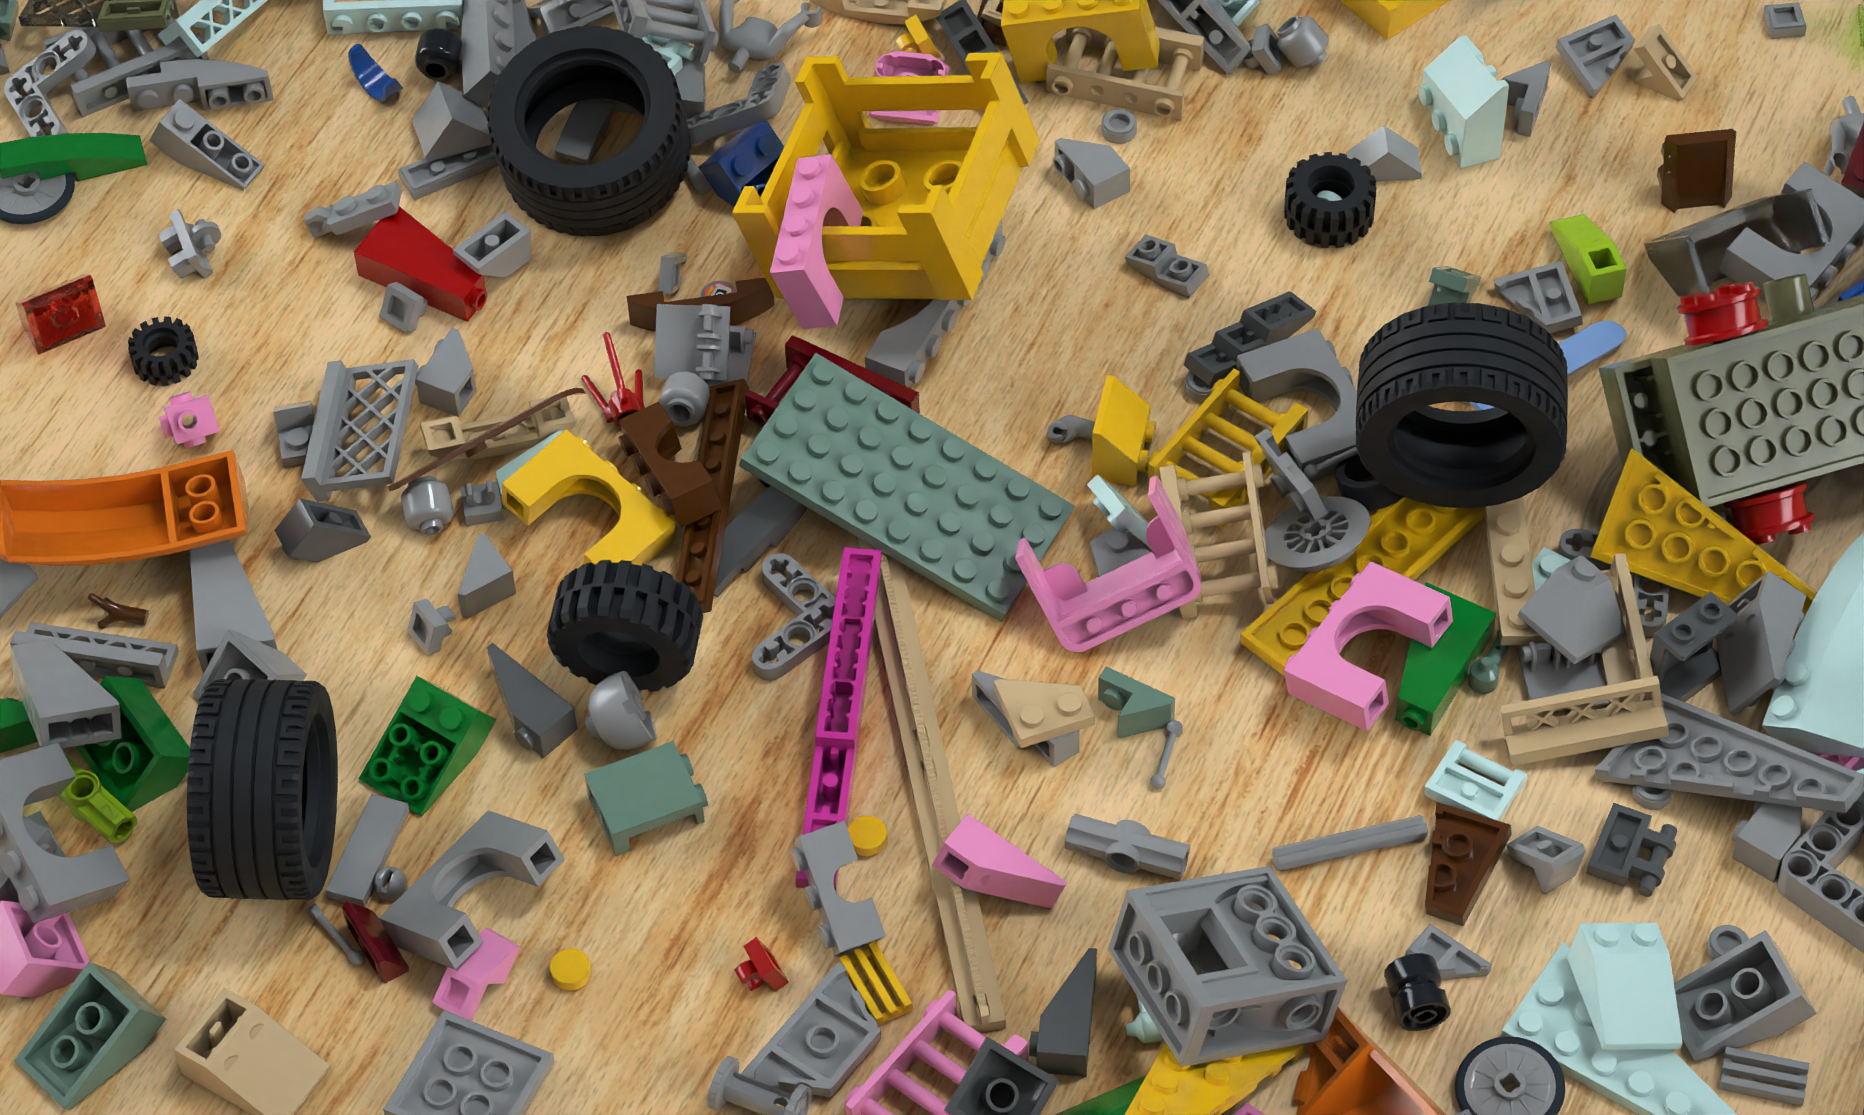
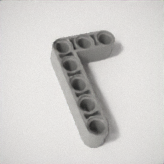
M1856 801L1846 813L1826 811L1785 854L1777 879V888L1779 893L1787 900L1864 953V923L1860 921L1864 920V889L1836 870L1859 845L1863 835L1864 806L1859 801Z

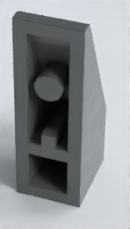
M492 643L487 647L491 671L514 728L515 738L524 749L528 751L533 749L541 757L545 758L577 730L574 707Z
M1088 948L1040 1016L1039 1032L1031 1031L1029 1056L1037 1057V1067L1048 1074L1087 1077L1097 972L1096 948Z

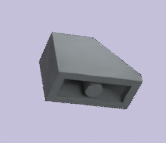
M299 498L275 529L282 543V549L288 557L295 560L302 559L317 563L362 545L371 538L357 510Z

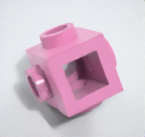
M186 392L170 397L171 404L163 406L165 415L159 417L165 438L172 436L175 444L183 443L184 448L203 444L206 442V435L220 432L210 398L206 393L192 397L191 392ZM185 415H193V422L191 424L182 425V419Z

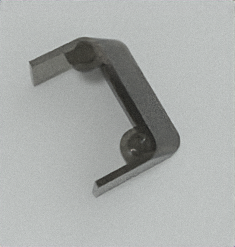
M1812 188L1770 195L1750 201L1644 243L1648 258L1676 295L1680 297L1699 292L1706 294L1709 291L1708 287L1712 286L1713 282L1728 277L1719 271V267L1727 248L1746 227L1777 247L1796 254H1801V251L1805 249L1829 245L1830 241Z

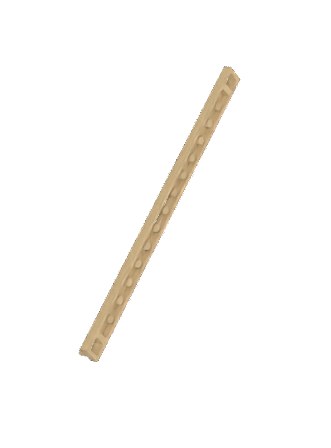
M856 536L859 549L879 550ZM882 552L874 623L962 1021L979 1033L1005 1029V1014L977 892L964 889L931 866L944 842L961 821L901 562ZM915 737H918L920 748L917 747ZM923 769H925L927 781H925ZM976 1003L978 1005L980 1017L977 1016V1011L975 1007Z

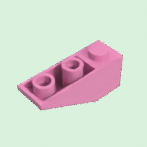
M966 814L944 842L931 865L964 889L1049 909L1054 906L1067 884L1066 881L1057 876L1053 871L1022 852L1020 848L1012 845L969 814Z

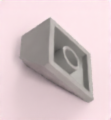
M1582 555L1558 567L1520 609L1517 615L1573 664L1621 638L1626 632L1610 578Z
M227 630L193 694L200 700L205 687L216 679L304 681L307 674L283 652L234 630Z

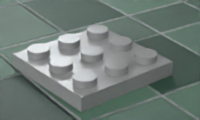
M443 1010L384 1107V1114L524 1115L554 1064L553 1054Z

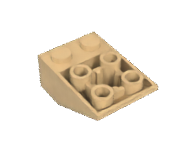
M223 988L173 1049L183 1076L252 1115H294L331 1069L327 1062L258 1006L226 988Z

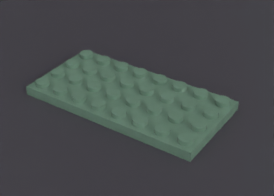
M817 353L814 354L739 463V467L875 548L882 550V552L1000 622L1003 621L1027 584V580L1015 559L1019 540L1027 538L1040 563L1075 505Z

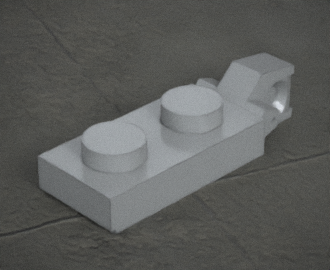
M397 181L384 186L376 185L367 192L357 196H346L327 208L318 206L305 214L304 224H306L314 238L332 231L335 235L345 233L396 214L402 189Z

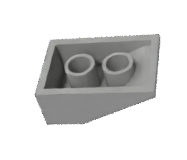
M1766 930L1674 983L1681 1035L1695 1061L1723 1053L1726 1046L1739 1048L1781 1035L1817 1014L1781 948Z

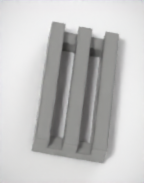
M1726 1046L1719 1089L1803 1106L1810 1063ZM1730 1074L1755 1078V1081L1730 1077ZM1771 1082L1794 1086L1796 1087V1090L1770 1084Z

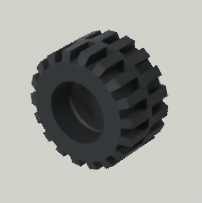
M1324 152L1322 156H1318L1316 153L1309 155L1308 161L1302 159L1297 162V168L1292 167L1289 172V178L1286 180L1284 217L1287 219L1289 230H1294V235L1299 239L1306 238L1307 244L1312 246L1315 243L1321 244V248H1329V245H1335L1336 248L1344 247L1346 242L1351 245L1358 242V236L1364 237L1374 221L1377 187L1374 175H1370L1371 170L1367 165L1360 166L1361 161L1355 157L1349 159L1347 154L1343 153L1332 155V152ZM1326 190L1336 193L1342 200L1327 201L1318 198L1316 195Z

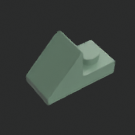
M1449 266L1434 267L1429 282L1434 283V288L1428 306L1452 302L1470 303L1481 277Z
M1107 666L1098 677V700L1113 710H1121L1118 715L1117 736L1119 738L1167 727L1169 722L1174 720V697Z

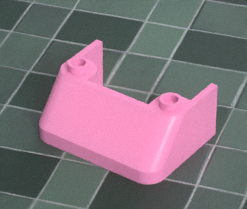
M1157 475L1150 478L1148 497L1158 514L1157 517L1150 521L1146 530V539L1152 550L1151 553L1084 583L1079 572L1069 564L1060 563L1043 570L1027 538L1019 540L1015 559L1059 642L1065 649L1072 652L1086 651L1191 602L1198 596L1201 589V575L1184 526Z

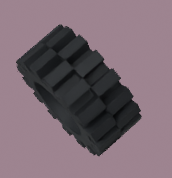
M164 316V322H159L158 317L152 318L153 324L151 325L144 321L140 324L142 331L135 328L132 332L133 338L129 337L128 350L136 375L139 374L140 379L144 382L149 379V383L155 386L158 380H161L162 386H168V380L173 379L176 384L181 382V374L186 378L190 376V368L195 370L197 366L196 360H199L194 335L191 332L190 326L187 323L183 326L182 320L178 318L172 323L171 317ZM171 346L176 348L167 355H151L154 350L160 347Z

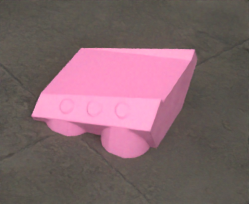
M892 51L877 59L875 72L877 77L948 76L950 66L930 54ZM940 110L869 111L868 116L881 121L928 126L938 123Z

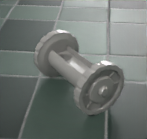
M727 1056L721 1062L710 1085L707 1105L716 1111L721 1110L728 1101L761 1115H807L812 1096L811 1088L800 1084L794 1093L791 1094L738 1073V1059Z

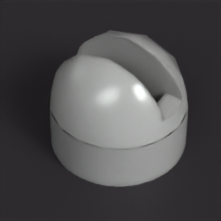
M388 866L380 869L375 876L374 886L376 894L385 902H396L408 890L406 877L400 869ZM387 879H390L388 889L384 888Z

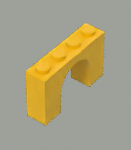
M1004 0L1001 27L1021 83L1046 81V67L1048 63L1057 64L1058 53L1052 36L1063 29L1071 27L1092 28L1107 35L1116 47L1123 71L1158 68L1160 41L1147 0Z
M567 429L502 483L501 503L527 526L557 501L570 495L588 494L606 501L615 510L619 521L606 536L584 554L583 564L591 562L595 565L600 560H611L612 563H619L621 560L632 561L634 565H647L674 541L676 522L672 515L667 517L661 506L657 507L651 502L640 486L635 483L630 484L619 474L618 469L613 463L608 460L603 461L592 451L586 440L581 437L576 438Z

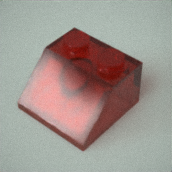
M82 274L15 302L22 326L38 355L106 327L91 275Z

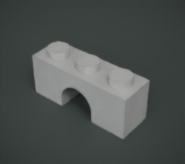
M845 821L798 836L794 840L796 848L791 849V854L798 872L804 871L809 886L805 887V894L811 909H818L823 925L818 926L825 948L829 949L832 947L834 956L884 938L886 935L872 898L856 903L847 902L840 898L834 889L833 880L836 871L843 866L854 863L858 859Z

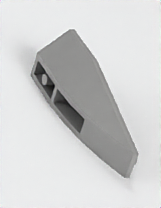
M464 0L461 34L463 94L488 109L491 91L494 90V83L501 71L505 69L507 63L517 53L537 40L525 0Z

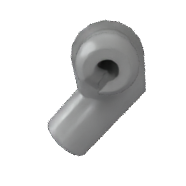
M1066 415L1048 426L1047 436L1054 444H1064L1078 437L1092 440L1095 422L1074 415Z

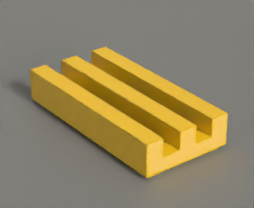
M876 941L868 944V949L864 951L862 948L854 950L853 956L848 957L845 954L839 957V962L847 970L848 979L855 991H859L865 1002L867 1012L874 1017L878 1026L913 1011V1004ZM873 959L898 1001L899 1006L896 1007L869 960ZM855 966H861L887 1010L886 1012L881 1014L855 970Z

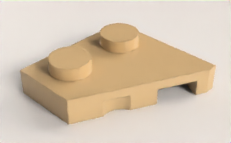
M1006 679L994 680V691L1020 748L1095 725V715L1081 685Z

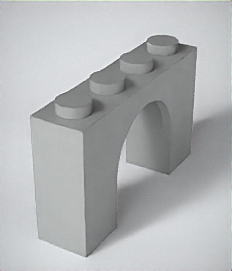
M1804 161L1785 182L1776 205L1810 226L1819 236L1823 248L1809 254L1791 253L1777 247L1746 227L1727 248L1719 267L1720 272L1739 284L1753 282L1754 287H1760L1761 294L1758 297L1765 301L1766 297L1762 284L1797 274H1806L1812 301H1814L1818 294L1816 289L1820 284L1826 287L1838 270L1836 268L1837 264L1840 262L1845 265L1856 250L1855 243L1858 240L1864 243V199Z
M1318 328L1237 356L1236 370L1240 371L1239 385L1245 396L1260 403L1291 392H1309L1323 397L1336 410V413L1327 421L1285 436L1284 453L1287 452L1303 473L1305 466L1308 464L1317 465L1356 447L1357 391L1353 386L1349 370L1345 366L1341 367L1336 359L1333 344L1329 340L1325 341ZM1339 463L1318 472L1315 478H1308L1309 481L1314 482L1336 474V468Z
M59 743L0 759V864L4 873L12 881L18 893L20 905L27 911L33 924L114 898L130 880L112 845L75 857H60L40 848L28 835L22 818L23 806L61 795L76 777Z
M488 810L379 917V920L396 947L456 970L483 943L467 914L452 908L456 901L473 886L495 877H511L538 887L565 859L547 830Z

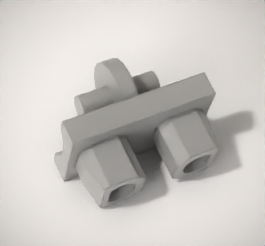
M177 209L169 214L173 225L158 233L162 244L170 254L183 248L182 251L168 258L170 266L181 279L196 270L205 278L213 273L205 251L211 252L215 249V245L221 239V231L217 224L206 222L204 219L197 220L195 222L196 226L185 222L182 212Z

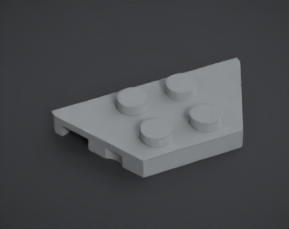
M838 962L743 1070L742 1075L783 1091L794 1092L800 1084L811 1088V1095L832 1097L881 1040V1030L874 1017L867 1012L865 1002L859 991H855L843 964Z

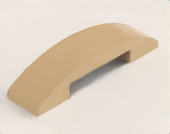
M811 0V2L837 14L862 21L883 24H905L904 21L915 14L920 22L940 16L947 0Z
M567 397L559 399L525 418V421L500 435L485 440L487 448L467 458L464 452L453 459H477L504 455L533 447L557 431L570 430L575 426V420ZM547 398L529 401V408ZM521 412L459 424L456 415L420 422V428L429 455L442 457Z

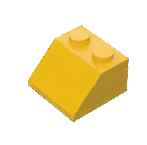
M1111 375L1106 376L1092 432V479L1098 474L1106 482L1136 487L1139 473H1146L1147 471L1146 465L1149 459V450H1145L1146 443L1153 444L1156 421H1150L1151 405L1119 379Z

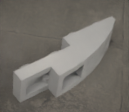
M205 59L160 62L161 72L126 78L133 112L173 106L179 99L184 103L202 101L204 111L273 100L268 71L236 62Z

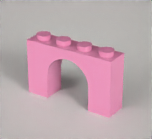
M832 154L797 159L770 270L772 278L803 329L837 326L844 298L825 262L822 247V227L860 226L863 215L861 206Z
M1370 561L1362 573H1357L1354 576L1349 589L1343 597L1331 605L1327 617L1320 626L1310 631L1306 643L1300 651L1292 655L1286 662L1284 675L1288 694L1368 731L1389 704L1386 682L1384 679L1344 660L1340 656L1342 648L1354 636L1374 629L1392 630L1433 648L1453 622L1450 597Z

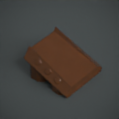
M1724 129L1666 135L1665 142L1661 148L1664 160L1657 172L1662 191L1661 204L1673 213L1677 209L1721 205L1725 208L1732 197L1736 131Z

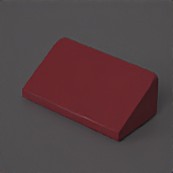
M350 901L343 903L342 910L347 928L380 981L385 984L407 973L409 966L376 913Z

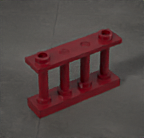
M794 335L785 343L787 370L766 397L750 390L745 394L747 418L756 425L764 427L779 406L781 400L791 389L814 354L817 353L920 414L919 392Z

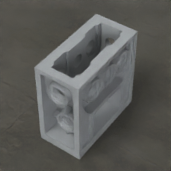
M1271 866L1127 890L1108 948L1181 1067L1326 1039L1347 983V979ZM1268 934L1275 935L1280 940L1273 939ZM1288 960L1297 962L1302 968H1293Z

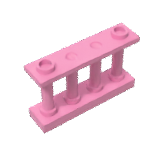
M949 989L940 1000H933L926 1008L923 1019L862 1086L857 1085L851 1090L845 1100L846 1115H894L878 1104L879 1100L892 1086L933 1115H949L944 1111L947 1105L946 1102L904 1073L917 1058H920L955 1083H960L967 1070L930 1046L943 1029L976 1051L979 1050L986 1038L956 1017V993ZM1014 1034L1006 1044L1000 1043V1045L1028 1061V1042L1017 1034Z

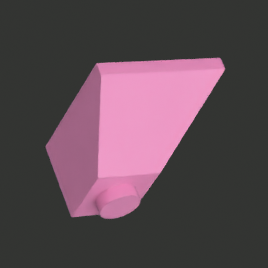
M1 900V994L36 998L73 983L90 961L69 913L33 924L27 911L21 907L20 903Z

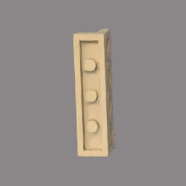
M1626 553L1614 554L1610 570H1602L1601 572L1611 580L1626 632L1621 638L1603 647L1602 652L1598 654L1606 685L1654 676ZM1651 691L1635 694L1630 700L1633 702L1651 700Z
M1658 676L1500 706L1504 737L1511 766L1669 737L1668 724L1662 707ZM1651 691V700L1641 702L1630 700L1635 694ZM1608 700L1612 702L1604 709L1595 710L1591 708L1597 701ZM1567 707L1572 710L1567 716L1555 717L1551 715L1560 708ZM1523 715L1533 717L1528 723L1512 726L1511 718Z

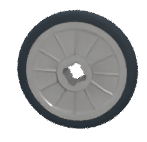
M38 171L2 179L0 173V220L12 224H33L53 217L72 198L75 189L73 173L40 180Z
M1498 1037L1481 1043L1463 1059L1455 1079V1095L1460 1110L1469 1109L1472 1115H1558L1565 1098V1080L1556 1059L1541 1045L1520 1037ZM1509 1082L1515 1083L1517 1087L1512 1092H1506L1503 1088Z

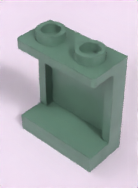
M674 741L584 773L588 797L615 856L631 851L629 838L690 815L693 816L697 825L705 822L703 807L708 806L706 794L700 783L694 785L691 779L694 773L690 760L686 753L679 754Z

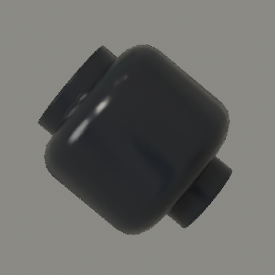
M443 28L427 30L418 41L415 55L416 67L422 74L432 80L440 81L451 78L460 67L462 41L456 34Z

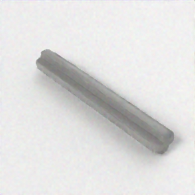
M1418 815L1274 847L1272 849V860L1275 868L1281 871L1424 839L1427 837L1428 827L1425 818Z

